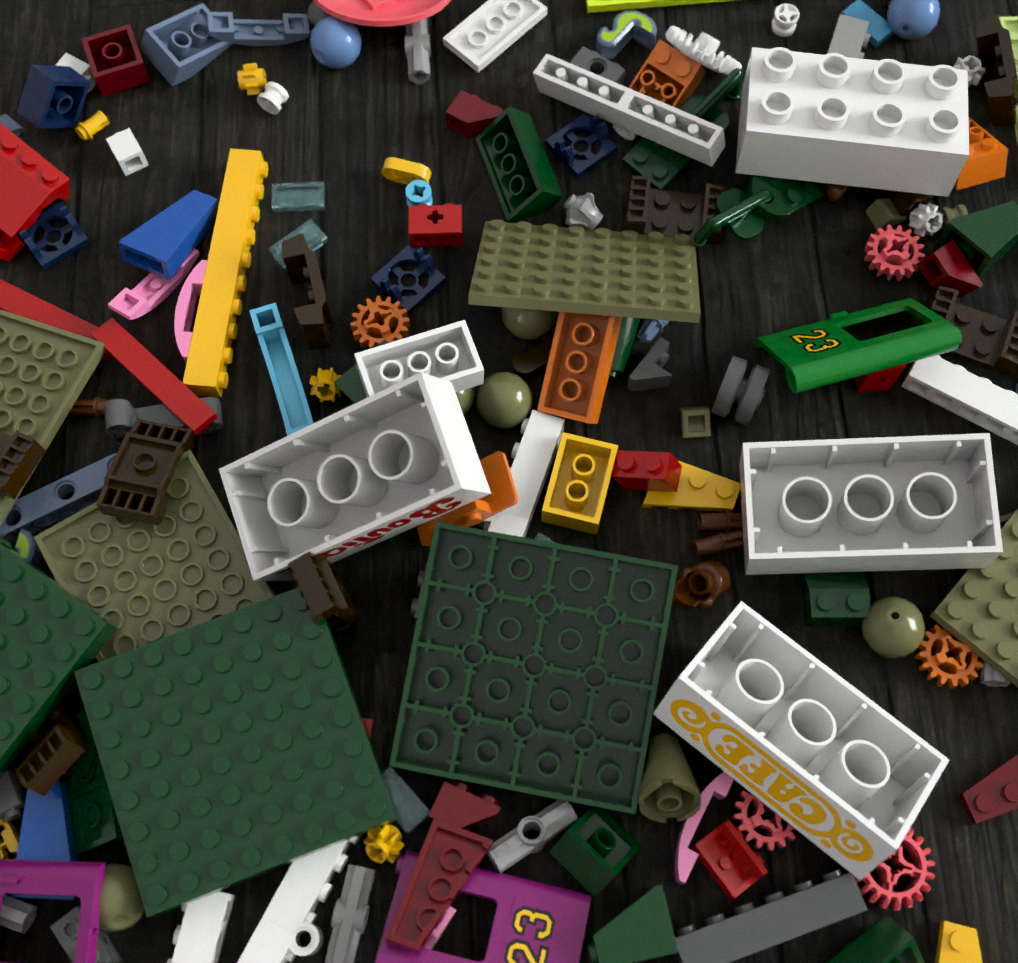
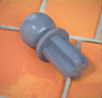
M644 319L643 326L637 332V337L640 339L639 342L641 344L644 342L649 344L656 335L663 331V327L669 321Z

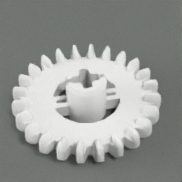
M670 26L665 34L667 41L678 51L717 73L729 75L734 69H741L742 67L737 60L731 59V56L727 55L724 58L723 51L716 56L720 41L705 32L700 33L694 43L692 42L693 35L691 33L686 37L687 32L675 26Z

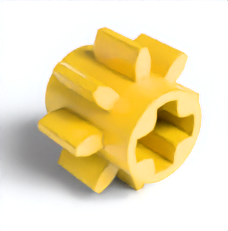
M257 63L243 65V70L237 73L240 90H247V95L262 93L261 88H264L267 84L264 68L258 69Z
M332 367L329 370L318 368L317 377L311 376L309 384L313 385L310 394H316L321 403L324 400L335 402L337 391L334 382L342 375L337 376Z
M390 824L369 831L367 833L368 837L363 841L367 845L366 853L369 858L381 864L386 859L393 863L405 846L401 842L402 835L400 831Z

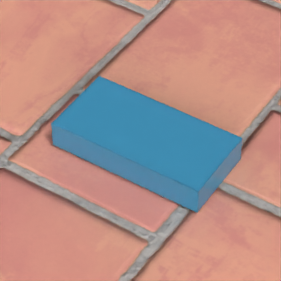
M856 0L841 13L842 15L868 21L869 25L866 32L871 33L869 42L875 47L879 46L893 34L889 23L861 0Z

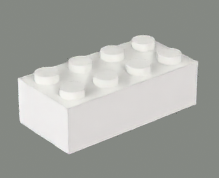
M465 320L354 354L357 371L367 397L419 372L452 382L455 393L484 383V368Z

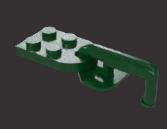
M739 68L734 69L707 97L693 95L678 109L718 125L725 132L729 126V117L717 105L726 95L732 100L740 98L742 70ZM643 137L622 158V163L637 176H651L650 186L653 189L665 190L695 159Z
M754 175L748 183L747 192L732 188L718 196L715 206L719 214L709 218L697 232L693 233L691 242L696 247L704 246L707 238L715 230L726 224L737 238L748 240L763 230L764 218L782 220L818 201L826 193L818 182Z
M77 681L70 689H79ZM82 698V712L76 714L85 733L83 740L87 751L84 754L82 753L76 760V763L69 767L70 772L67 781V795L75 855L88 854L123 839Z

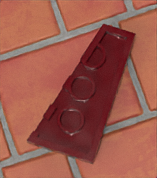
M1018 753L959 795L972 825L1018 808Z
M433 819L386 937V943L418 954L492 846L493 840Z

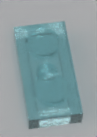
M324 182L273 183L271 199L273 212L325 210Z
M312 219L269 247L272 256L286 271L282 256V241L303 233L307 245L312 251L317 250L328 242L327 236Z
M389 766L382 775L398 817L396 821L409 835L429 816L430 811L394 769Z

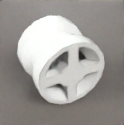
M785 3L779 5L774 12V18L771 23L772 31L782 37L793 34L799 19V10L792 4Z
M269 81L264 87V93H260L257 97V103L268 113L276 115L281 110V104L286 103L289 95L281 85Z

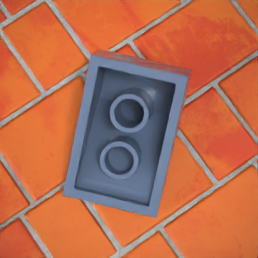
M203 3L145 29L140 50L172 86L194 76L234 44L209 36L207 12H210V10Z

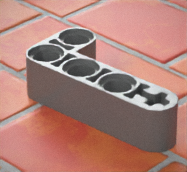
M215 397L200 398L216 413L217 419L198 435L221 430L223 428L221 400ZM113 399L104 404L106 432L117 445L122 444L126 433L131 431L138 418L188 429L163 404L135 409L129 401L124 399Z

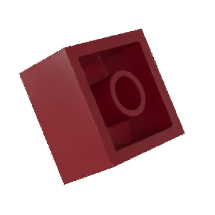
M130 24L81 39L93 77L103 97L151 82L139 44Z

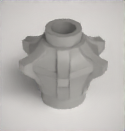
M591 192L583 196L572 194L563 206L567 209L565 223L570 226L578 225L592 231L603 218V214L599 212L594 201V195Z

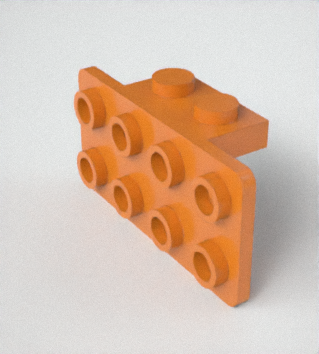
M497 451L480 460L491 494L417 526L423 546H431L435 521L471 527L517 504L518 495L505 453Z

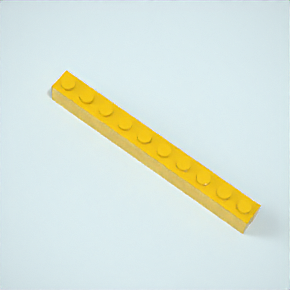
M230 148L183 378V384L196 396L221 398L223 389H226L228 385V373L226 370L227 365L231 364L233 359L231 344L232 339L237 337L238 327L236 318L242 312V300L240 297L241 292L246 290L247 279L245 271L251 265V253L249 250L250 245L255 243L254 224L259 221L260 217L259 200H262L264 197L263 178H267L268 163L264 162L261 151Z

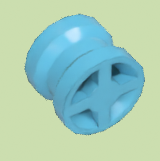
M415 180L407 185L405 193L408 208L409 206H417L419 204L432 206V190L427 182Z

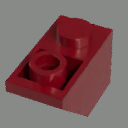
M461 90L446 111L447 128L467 138L476 137L503 110L497 105H491L481 100L475 94H469Z
M954 240L916 264L930 286L934 288L944 286L959 291V297H964L983 285Z
M453 780L452 784L444 781L430 811L429 818L466 830L499 817L501 807L496 805L497 799L487 794L481 793L480 797L469 793L470 787L459 781Z

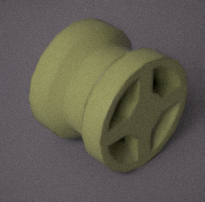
M955 205L951 209L947 206L939 208L938 212L944 214L942 216L943 223L939 230L943 233L952 219L968 215L965 205Z

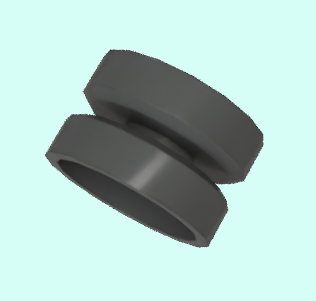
M733 356L711 413L725 418L729 414L732 404L736 403L738 407L734 415V421L749 426L754 411L758 410L765 393V383L770 369L757 364L752 368L747 380L743 378L748 366L747 361Z

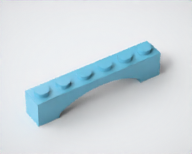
M276 303L249 310L272 380L286 433L289 436L313 424L314 421L282 318Z

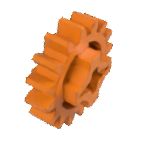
M377 296L376 302H372L367 298V305L364 307L359 304L357 306L359 313H352L354 322L350 323L355 341L359 340L362 349L369 345V349L374 348L384 339L391 343L403 339L402 336H409L408 327H410V320L407 318L406 308L401 309L399 301L392 304L391 297L389 296L385 301H381V297Z
M936 624L930 629L931 632H925L924 641L917 647L922 652L915 655V659L923 660V664L918 669L920 671L927 669L929 674L926 679L928 681L935 677L937 678L938 687L947 682L949 689H953L958 683L963 687L969 683L968 679L974 680L978 677L975 670L983 668V664L977 661L981 657L944 627L940 628ZM932 646L935 650L933 656H931ZM951 653L953 657L948 658L946 654ZM966 655H967V657H968V662H967V664L965 663Z

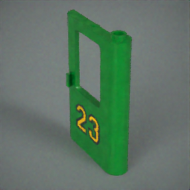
M909 297L852 313L847 311L830 314V319L758 337L755 339V347H763L785 367L788 386L792 393L796 394L955 351L958 349L959 343L962 342V334L958 327H955L943 317ZM902 311H907L925 323L924 325L864 341L855 339L841 328Z

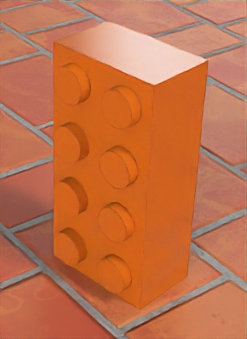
M559 312L537 411L589 424H598L623 317Z

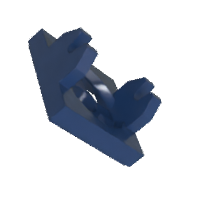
M584 113L545 140V145L577 179L617 152L616 144L609 138L606 122L600 123L599 115L590 119ZM576 130H586L591 132L592 135L588 138H578L573 132ZM565 137L571 142V146H565ZM600 141V150L595 156L591 152V145ZM577 143H585L588 146V150L580 153L574 149V146ZM574 157H585L587 160H576Z
M62 202L40 214L34 225L19 233L44 270L90 244L75 218ZM53 219H60L68 224L62 228L52 227L49 222ZM42 227L45 231L43 239L34 243V234L38 228ZM54 232L61 233V239L58 242H48L50 234ZM72 232V237L69 243L65 246L64 242L66 239V235ZM46 247L58 249L52 252L42 251Z
M409 245L370 278L371 283L384 295L391 297L393 303L399 301L401 309L406 308L408 315L446 282V277L435 268L432 257L429 254L426 256L421 247L415 251ZM404 263L419 265L413 272H404L399 267L400 264ZM391 272L398 278V285H391L389 280ZM427 272L428 283L424 289L419 285V278ZM406 276H412L416 279V283L412 287H405L401 284V280ZM403 292H414L417 295L407 297L401 294Z

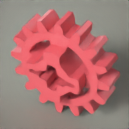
M887 225L885 231L879 227L875 234L870 235L864 251L867 252L864 259L865 261H871L870 270L878 269V277L884 273L887 275L888 281H890L892 276H896L897 280L901 281L904 275L910 278L914 271H918L919 268L916 264L925 257V254L921 253L924 249V244H917L919 236H910L911 229L903 232L901 225H898L896 230H893L891 225Z
M744 790L740 792L739 796L743 802L736 801L733 806L740 810V812L733 815L732 819L740 821L741 825L738 828L741 832L745 831V842L753 839L755 840V849H760L763 843H765L767 851L774 850L775 842L781 849L786 846L784 838L790 841L796 838L791 830L797 829L788 822H786L783 829L781 825L782 817L752 793L749 794ZM752 800L753 813L750 818H747V809ZM764 811L772 812L773 817L770 818V821L768 819L763 821L761 818ZM753 829H762L766 831L767 835L770 837L762 836Z

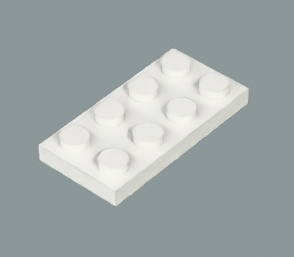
M488 0L443 37V45L479 73L547 15V7L538 0Z

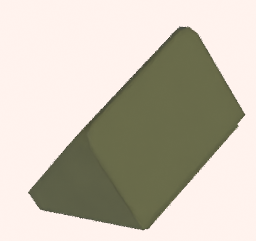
M890 198L877 199L866 209V214L876 230L879 227L884 230L887 225L893 226L906 220V216L899 215Z
M708 407L679 408L682 438L711 436L710 409Z

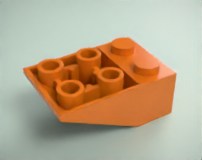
M660 39L629 88L678 109L693 94L706 72L701 64Z
M969 116V157L954 185L956 190L1005 177L1008 148Z

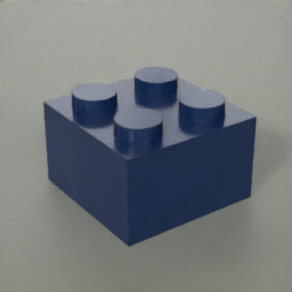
M31 65L17 113L37 128H76L91 82L70 66Z

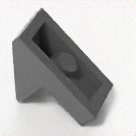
M662 337L659 338L629 376L628 390L639 391L664 388L670 385L672 375L662 368L670 356L667 353L670 344Z

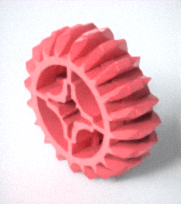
M912 828L908 830L900 844L901 846L884 860H891V864L900 870L891 871L886 863H881L875 868L879 874V884L882 885L881 887L874 881L870 873L861 880L854 876L856 883H862V886L859 888L861 895L868 891L870 892L867 900L870 904L875 903L879 898L881 909H887L890 904L893 910H900L901 903L906 908H910L913 906L912 899L917 902L923 900L920 890L923 892L930 891L931 887L924 880L934 879L935 875L928 872L927 868L934 866L935 862L932 860L926 861L925 855L930 854L931 849L920 848L924 838L920 836L913 840L914 830ZM903 847L910 855L913 864L908 863L902 855ZM899 876H911L912 879L904 890L898 893L892 892L893 885L897 884Z

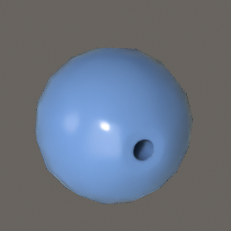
M891 0L887 12V21L893 33L905 40H915L927 36L937 25L940 14L939 1Z
M327 16L321 19L313 28L310 37L311 50L314 57L325 67L330 69L346 68L360 54L362 39L355 24L342 21L333 16Z

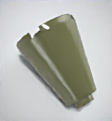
M667 733L658 734L649 741L638 793V804L641 813L648 819L660 823H667L666 818L677 817V822L684 821L694 816L701 806V793L680 742L675 736Z

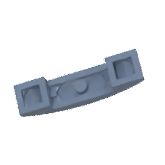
M207 12L209 36L229 43L247 46H276L297 42L310 37L307 14L283 13L282 20L233 19V12Z

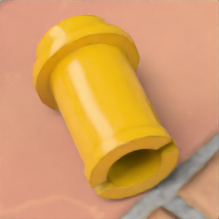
M99 110L83 123L78 122V127L75 128V131L83 141L92 140L94 134L110 123L107 121V117Z

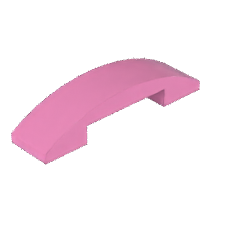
M194 249L170 280L150 273L132 290L125 287L108 303V308L129 320L148 313L164 301L181 283L196 262L199 251Z
M201 260L189 274L176 304L174 318L175 337L178 349L185 363H187L193 334L191 328L197 298L201 295L207 260Z
M726 772L717 776L701 792L700 809L694 816L684 820L675 851V880L680 885L686 883L699 855L690 850L688 846L711 797L713 796L719 800L724 799L734 780Z

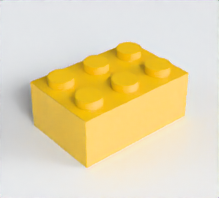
M563 432L542 508L541 522L597 535L618 445Z

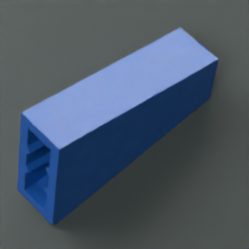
M193 190L119 241L123 261L170 280L215 224L218 211L217 199L211 195Z
M58 779L57 783L47 791L48 793L45 796L27 788L16 859L80 862L79 855H75L67 784ZM11 893L10 896L23 899L80 900L78 896Z

